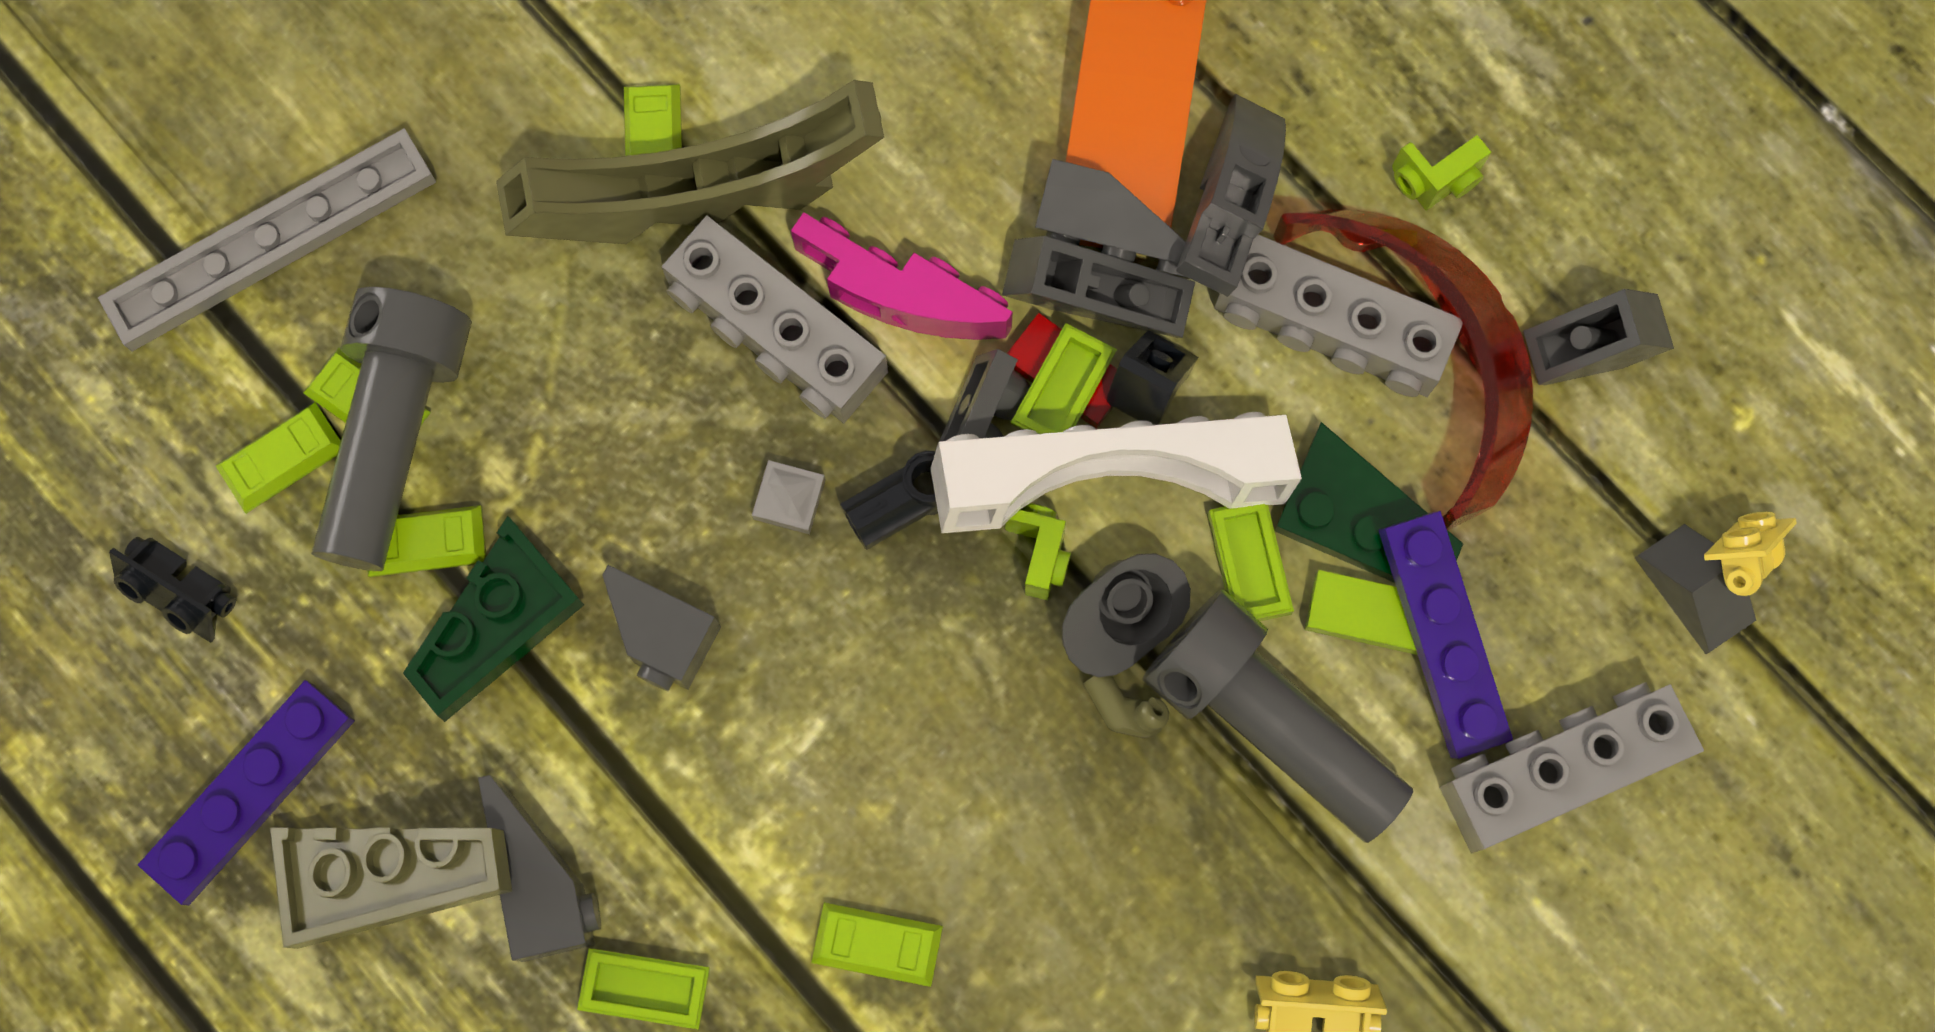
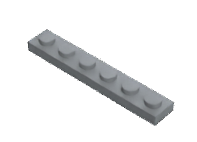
M403 128L97 298L123 345L130 351H134L436 183V180L409 134Z

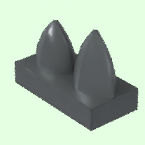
M999 349L976 356L939 442L947 441L949 438L961 434H973L979 438L1004 437L998 427L991 423L993 416L1012 421L1030 388V384L1014 371L1018 359Z

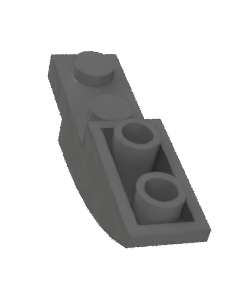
M1237 94L1231 98L1200 185V189L1204 190L1176 272L1227 297L1238 287L1253 239L1264 229L1273 200L1285 147V118Z

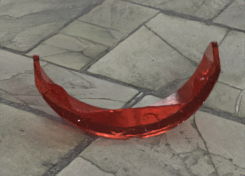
M1347 209L1284 213L1280 217L1273 235L1277 243L1284 245L1302 235L1316 231H1325L1331 233L1344 247L1352 251L1366 252L1386 246L1417 267L1441 310L1461 318L1463 325L1458 334V339L1483 380L1485 418L1481 447L1470 479L1454 507L1443 516L1446 529L1450 530L1493 508L1506 491L1522 460L1528 441L1533 412L1532 372L1527 349L1513 314L1505 307L1498 289L1477 265L1457 248L1430 231L1407 221L1379 213Z

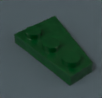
M1321 422L1301 466L1300 473L1302 479L1286 502L1274 531L1394 582L1378 530L1428 513ZM1447 530L1457 561L1463 543Z
M509 516L506 517L496 532L499 539L483 562L478 560L466 577L469 583L449 612L442 613L403 672L434 713L444 722L584 606L582 601Z

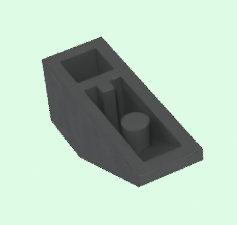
M1037 236L1014 240L1002 296L1054 311L1183 338L1195 282L1048 236Z
M491 775L479 777L478 781L487 828L504 830L512 892L501 894L500 900L512 961L526 962L594 946L593 931L601 929L600 911L594 893L585 894L582 882L503 781Z

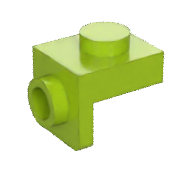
M1476 135L1432 167L1415 145L1409 142L1400 149L1392 165L1394 179L1406 197L1411 200L1417 199L1427 211L1452 193L1458 199L1478 185L1484 178L1480 171L1492 152L1480 137Z
M1028 504L1005 523V530L1036 538L1025 581V595L1048 601L1052 584L1063 587L1071 552L1061 550L1066 521L1056 519L1057 513L1050 508Z

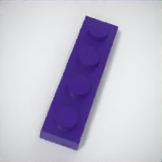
M1441 511L1428 513L1379 529L1380 538L1450 758L1459 759L1513 741Z
M304 680L138 863V866L178 903L189 906L355 720L314 684Z

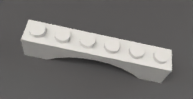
M1248 412L1234 419L1209 421L1207 417L1194 416L1183 419L1178 423L1153 425L1149 421H1134L1120 428L1095 429L1090 425H1078L1068 428L1063 432L1044 434L1024 429L1011 432L1005 437L979 438L973 434H961L951 437L947 441L938 442L930 468L941 533L1000 529L1020 509L1045 493L1076 481L1104 476H1142L1173 482L1205 494L1229 509L1260 504H1286L1302 479L1287 415L1265 416L1261 412Z

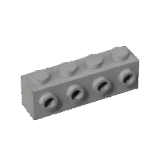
M707 215L661 266L670 286L666 292L678 305L689 313H693L698 308L714 320L710 327L722 340L734 348L743 343L758 355L755 363L765 374L780 384L787 378L803 391L799 396L801 401L823 419H826L831 413L844 424L888 373L885 354Z
M1260 235L1253 239L1238 287L1228 297L1220 293L1214 308L1223 312L1224 318L1235 326L1248 330H1254L1256 327L1278 335V341L1290 349L1300 352H1308L1310 349L1331 357V362L1339 369L1352 374H1363L1365 371L1386 380V386L1394 392L1409 397H1417L1419 394L1428 397L1439 383L1464 322V319Z
M1644 682L1613 696L1618 707L1597 716L1593 706H1590L1559 720L1564 732L1543 740L1539 730H1536L1505 744L1510 756L1489 764L1485 754H1482L1452 767L1451 770L1455 780L1439 788L1470 852L1474 853L1491 847L1703 752L1704 749L1671 684L1651 692L1647 683Z

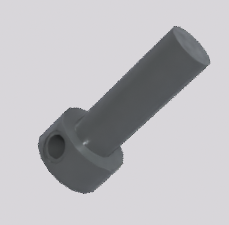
M385 287L357 289L340 350L349 358L361 363L311 552L315 557L356 569L368 571L384 570L431 383L452 382L459 375L472 321L465 313L446 303L413 292Z
M1223 589L1217 591L1166 645L1148 668L1142 680L1187 720L1192 719L1208 705L1364 843L1374 840L1401 813L1413 794V788L1256 651L1267 635L1268 628Z

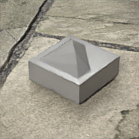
M768 460L752 512L753 520L810 535L826 481L825 475Z

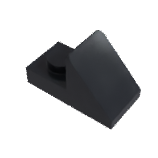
M1147 330L1124 354L1106 400L1111 406L1138 421H1149L1153 425H1159L1177 390L1188 378L1199 357Z

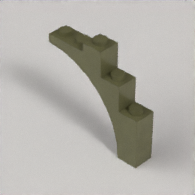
M853 80L823 100L785 118L747 132L699 145L657 153L613 158L555 159L524 157L496 181L505 235L628 244L655 223L697 226L707 215L719 224L744 205L801 210L833 188L832 173L884 138L873 82Z

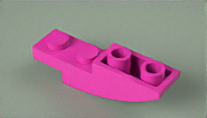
M803 212L791 229L795 250L831 271L827 278L830 297L859 313L892 326L944 338L971 340L1004 339L1012 329L1013 312L1007 309L1008 302L1001 295L984 286H980L978 290L958 279L960 275L951 265L937 257H931L928 261L913 253L902 271L897 269L899 266L897 261L888 253L875 246H870L868 250L849 240L850 234L846 229L827 217H821L818 221Z

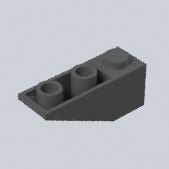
M1052 159L1035 228L1046 230V236L1077 246H1079L1080 239L1102 244L1101 253L1132 263L1135 261L1136 253L1158 258L1156 270L1186 277L1176 272L1186 241L1108 172Z

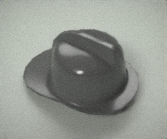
M1156 553L1136 554L1125 560H1118L1105 566L1095 576L1092 584L1084 589L1068 608L1062 624V644L1068 659L1081 672L1096 677L1114 676L1133 666L1155 646L1168 638L1183 623L1190 607L1191 593L1185 572L1173 560Z

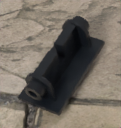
M140 537L134 538L126 547L124 554L115 548L109 551L114 573V584L124 596L135 603L146 601L162 612L164 618L175 629L184 634H190L193 631L210 643L215 639L212 618L216 614L222 618L226 617L236 604V598L230 595L231 588L228 585L220 582L197 566L182 581L176 579L187 566L186 559L153 538H147L146 540Z

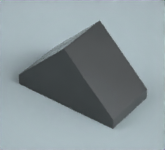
M1684 524L1636 556L1635 559L1703 652L1708 654L1755 622L1756 617L1750 595H1736L1727 588L1724 582L1721 560L1705 561L1704 554L1714 543Z

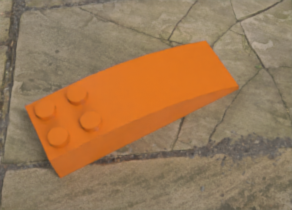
M1090 0L1066 162L1110 173L1171 228L1206 0ZM1080 239L1079 245L1102 248L1103 246L1102 244Z

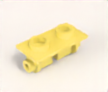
M1756 512L1740 516L1738 522L1727 532H1724L1722 537L1704 554L1705 561L1721 560L1724 582L1731 592L1740 596L1751 595L1760 588L1763 579L1783 562L1785 558L1783 538L1797 524L1796 518L1776 519L1773 512Z
M1278 971L1272 977L1256 976L1255 978L1261 1003L1255 1006V1029L1266 1030V1032H1311L1312 1019L1317 1017L1323 1018L1322 1032H1381V1015L1387 1014V1008L1378 984H1371L1364 978L1351 975L1338 976L1334 981L1311 980L1304 974L1293 971Z

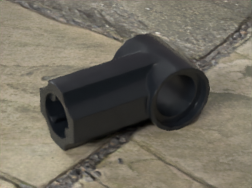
M925 450L915 454L907 461L905 467L840 504L851 528L866 550L927 515L938 514L935 494L925 495L918 492L913 486L915 479L920 474L931 472L930 468L936 451Z

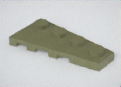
M270 828L283 948L299 949L512 892L504 830L495 828Z

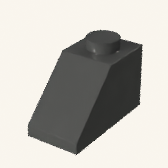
M1622 289L1523 331L1538 385H1549L1623 369L1674 349L1658 294L1630 289Z
M607 565L602 576L626 653L635 664L641 666L637 676L668 692L673 683L689 690L721 628L720 624L714 616Z

